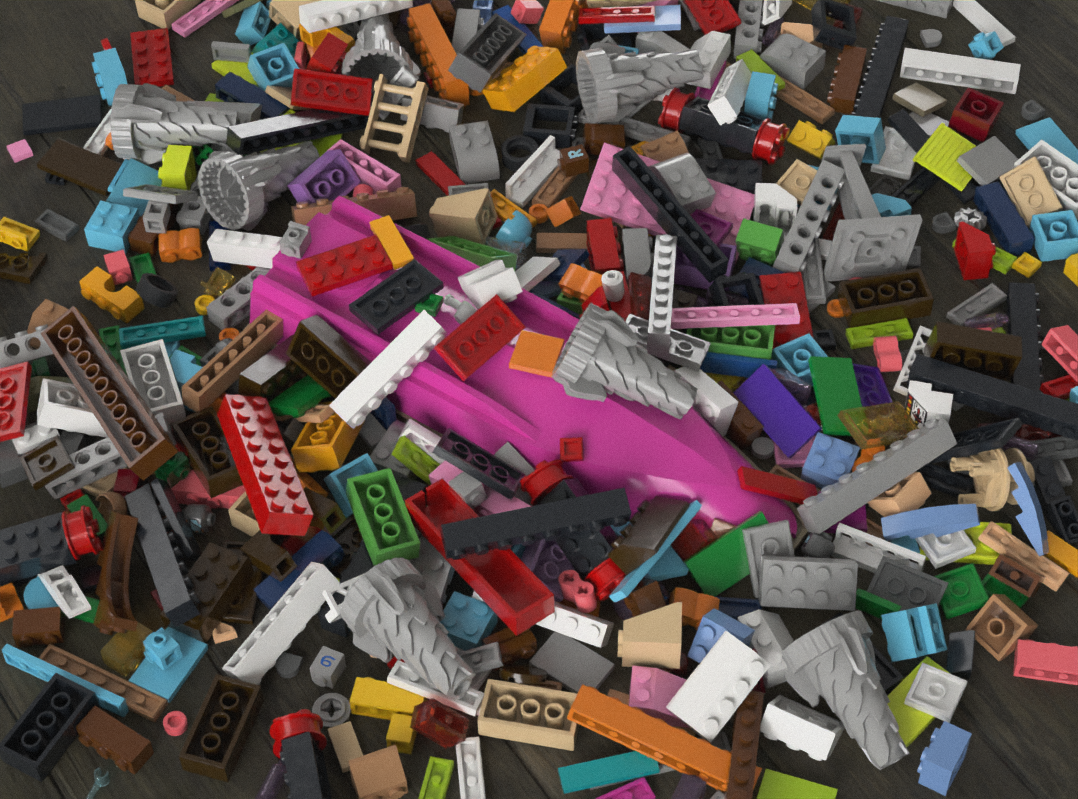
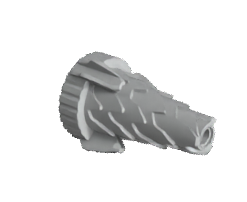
M388 13L361 20L355 46L347 52L342 62V75L372 79L370 105L375 94L374 84L379 79L380 74L386 77L388 80L387 84H389L404 65L417 76H420V69L410 59L405 49L400 46L397 36H394L393 23L390 22Z
M596 42L591 45L589 50L578 52L576 59V77L580 99L588 119L593 124L600 122L614 124L636 109L634 103L650 100V96L664 94L669 89L684 87V83L701 80L704 77L699 52L696 49L678 53L656 54L653 51L636 54V52L625 53L624 47Z
M148 83L143 85H118L112 102L111 136L115 154L118 158L127 160L132 158L145 165L162 161L163 153H166L168 145L203 146L208 143L226 141L228 127L240 124L238 110H219L209 106L195 105V102L176 101V95Z
M305 141L295 146L278 150L272 148L259 154L253 152L246 156L230 151H214L210 154V158L202 163L198 174V185L203 203L210 215L213 216V219L221 226L231 230L242 228L250 231L267 212L266 206H269L268 202L281 197L280 193L289 190L287 185L319 158V153L311 141Z
M592 303L588 305L575 326L551 375L556 382L563 385L565 393L571 397L604 402L607 397L606 393L611 395L615 393L629 401L636 400L647 407L651 404L678 419H682L683 415L690 410L698 388L681 380L680 374L665 367L660 360L648 354L646 348L637 344L639 338L621 316L612 310L605 311Z
M404 558L388 559L381 564H377L362 575L349 589L341 605V617L354 633L353 644L385 663L391 661L393 653L398 660L403 659L415 674L425 679L429 684H434L444 695L458 700L465 696L472 684L471 679L476 673L457 653L456 646L447 636L450 632L440 622L445 618V613L434 583L426 581L411 562Z
M853 611L824 623L785 648L782 652V658L787 665L784 678L812 707L819 704L821 695L832 712L840 718L850 738L856 739L869 761L881 770L899 761L904 756L910 754L898 732L897 720L887 704L890 700L880 683L881 677L876 669L874 649L869 639L873 632L862 612Z

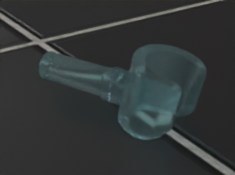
M100 767L94 771L95 783L86 799H93L100 787L109 784V771L102 777H100Z

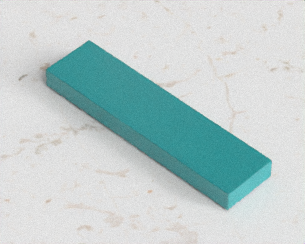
M203 316L119 329L121 349L161 339L166 343L206 336Z
M637 751L558 768L564 794L660 772L658 761Z

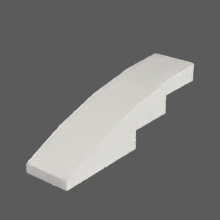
M64 565L38 574L52 598L69 619L91 610L89 602L73 576L68 574Z

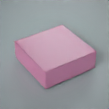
M25 139L7 145V150L15 163L33 156L32 150Z

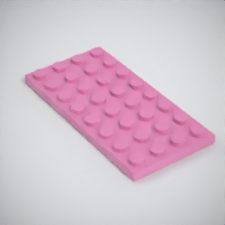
M604 143L580 210L605 219L611 218L613 222L631 228H647L648 234L654 236L667 234L613 172V155L623 149ZM637 154L648 167L659 163V161ZM708 179L716 195L711 206L701 211L733 223V229L722 243L736 246L735 240L743 218L750 220L754 207V194ZM736 248V260H735V264H736V261H737L738 256H739V252H737V248Z

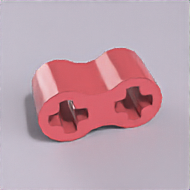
M874 337L873 350L880 373L901 371L902 357L899 352L897 337Z
M575 570L563 571L558 577L563 598L574 602L581 613L594 611L597 607V601L593 585L582 581Z

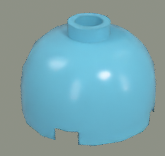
M518 210L512 213L515 216L512 220L508 218L496 235V238L499 240L494 241L500 248L510 252L518 251L522 246L527 248L532 241L530 237L532 224Z

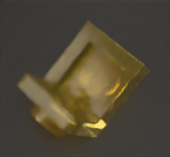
M217 267L208 282L201 281L200 285L205 288L204 293L215 298L216 295L220 297L229 289L236 278Z

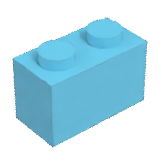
M261 2L244 9L235 33L238 39L244 44H250V46L261 41L265 37L271 20L269 10Z

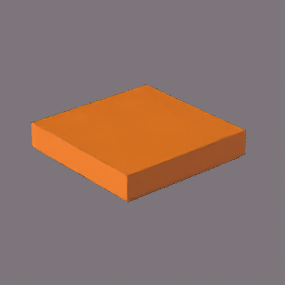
M522 330L510 359L509 368L551 377L563 350L564 339Z

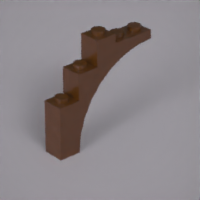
M115 511L110 513L102 543L103 550L100 551L97 564L102 566L95 592L100 597L93 623V625L100 628L99 632L113 635L114 632L127 634L128 630L136 631L138 623L130 609L128 589L130 559L138 518Z

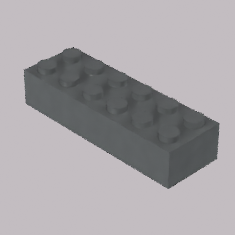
M495 13L458 52L448 71L455 78L467 83L471 89L481 92L515 54L527 34Z

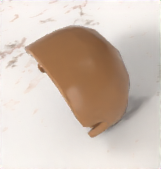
M106 492L96 497V501H100V506L97 510L103 514L107 524L111 511L127 514L128 504L121 494Z

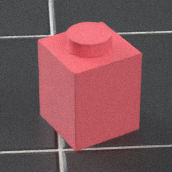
M516 0L510 13L519 24H537L544 8L537 0Z
M124 250L103 255L114 286L133 280Z

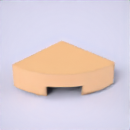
M222 622L212 633L215 644L238 638L234 627Z

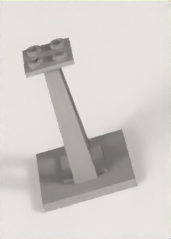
M865 144L825 147L822 160L843 168L844 174L842 177L846 179L841 190L837 188L845 220L838 221L823 271L824 282L850 280L854 277L866 278L905 271L922 224L920 214L881 217L860 170L866 149Z

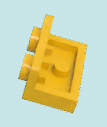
M800 120L787 139L788 143L819 159L823 158L826 146H833L836 143L830 132L824 129L821 132L811 122L806 121L804 123Z
M3 217L0 221V242L9 244L17 249L28 252L40 237V230L6 217Z

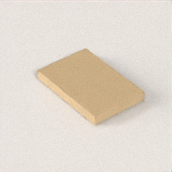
M1035 156L999 177L1012 203L1015 204L1020 217L1024 218L1027 228H1030L1033 215L1053 213L1064 209Z

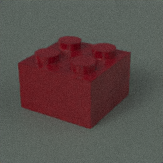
M968 87L954 108L948 127L985 142L998 121L1004 102Z

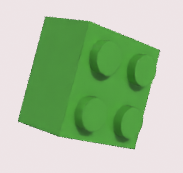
M743 218L735 240L740 258L747 261L750 257L766 265H774L784 243L783 229Z

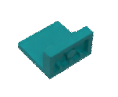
M280 23L259 41L251 52L254 54L285 43L294 59L297 42L300 41Z

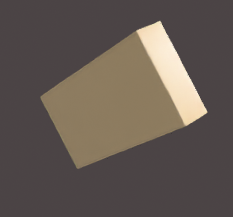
M351 721L328 728V734L343 773L350 771L349 760L363 756Z

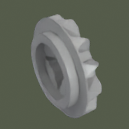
M968 207L965 210L961 208L955 213L954 222L957 226H959V222H965L982 230L987 224V217L984 216V212H978L977 209L972 210Z
M338 693L322 695L315 701L312 708V713L322 718L323 727L329 728L349 720L351 712L350 703L347 698ZM333 704V708L336 712H334V715L330 717L328 712L330 711L331 705Z

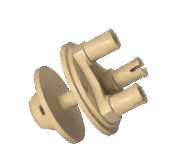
M1002 448L980 452L977 455H970V457H952L950 462L951 471H970L969 475L973 477L976 494H960L958 496V504H976L977 507H985L989 511L1000 510L1006 501L1009 504L1018 505L1011 492L1019 487L1007 467L1016 462H1021L1031 482H1034L1035 472L1030 462H1027L1024 454L1017 448H1009L1005 452Z

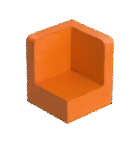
M572 196L561 200L545 210L554 227H558L582 214Z
M13 583L0 587V623L12 618L15 610H24Z

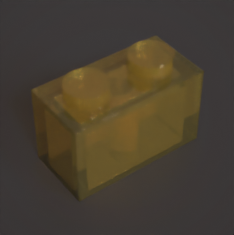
M138 622L136 631L128 630L127 634L118 632L100 651L104 664L126 677L138 667L140 661L145 657L144 652L146 650L143 641L153 631Z

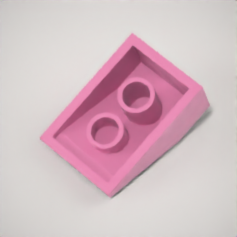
M632 666L628 706L639 708L645 714L653 718H660L670 726L688 727L666 708L686 682V679L658 668Z

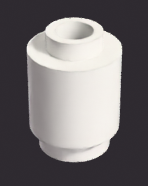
M616 270L605 272L601 278L605 296L609 301L617 302L622 299L625 293L623 275Z

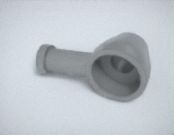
M451 294L446 295L444 298V304L457 310L454 318L460 325L477 311L470 303L466 301L461 303Z

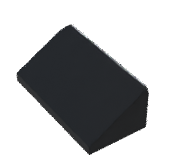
M975 630L950 633L946 671L950 674L970 679Z

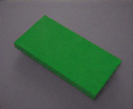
M811 356L808 363L823 434L866 436L868 431L852 359Z
M307 375L268 403L272 413L276 414V416L292 415L293 418H299L304 416L308 409L315 407L322 399L330 397L331 394L312 377Z
M757 512L684 560L685 565L703 594L715 597L750 574L742 529L769 524L763 512Z

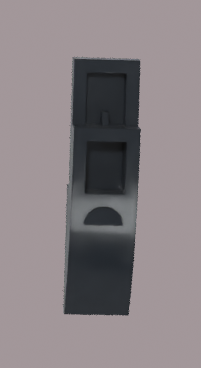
M1050 455L1031 461L1030 463L1035 472V485L1033 487L1045 516L1059 538L1068 544L1078 542V513L1071 496L1066 497Z

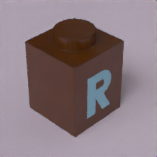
M582 144L560 150V158L557 159L559 170H563L566 178L589 172V157Z

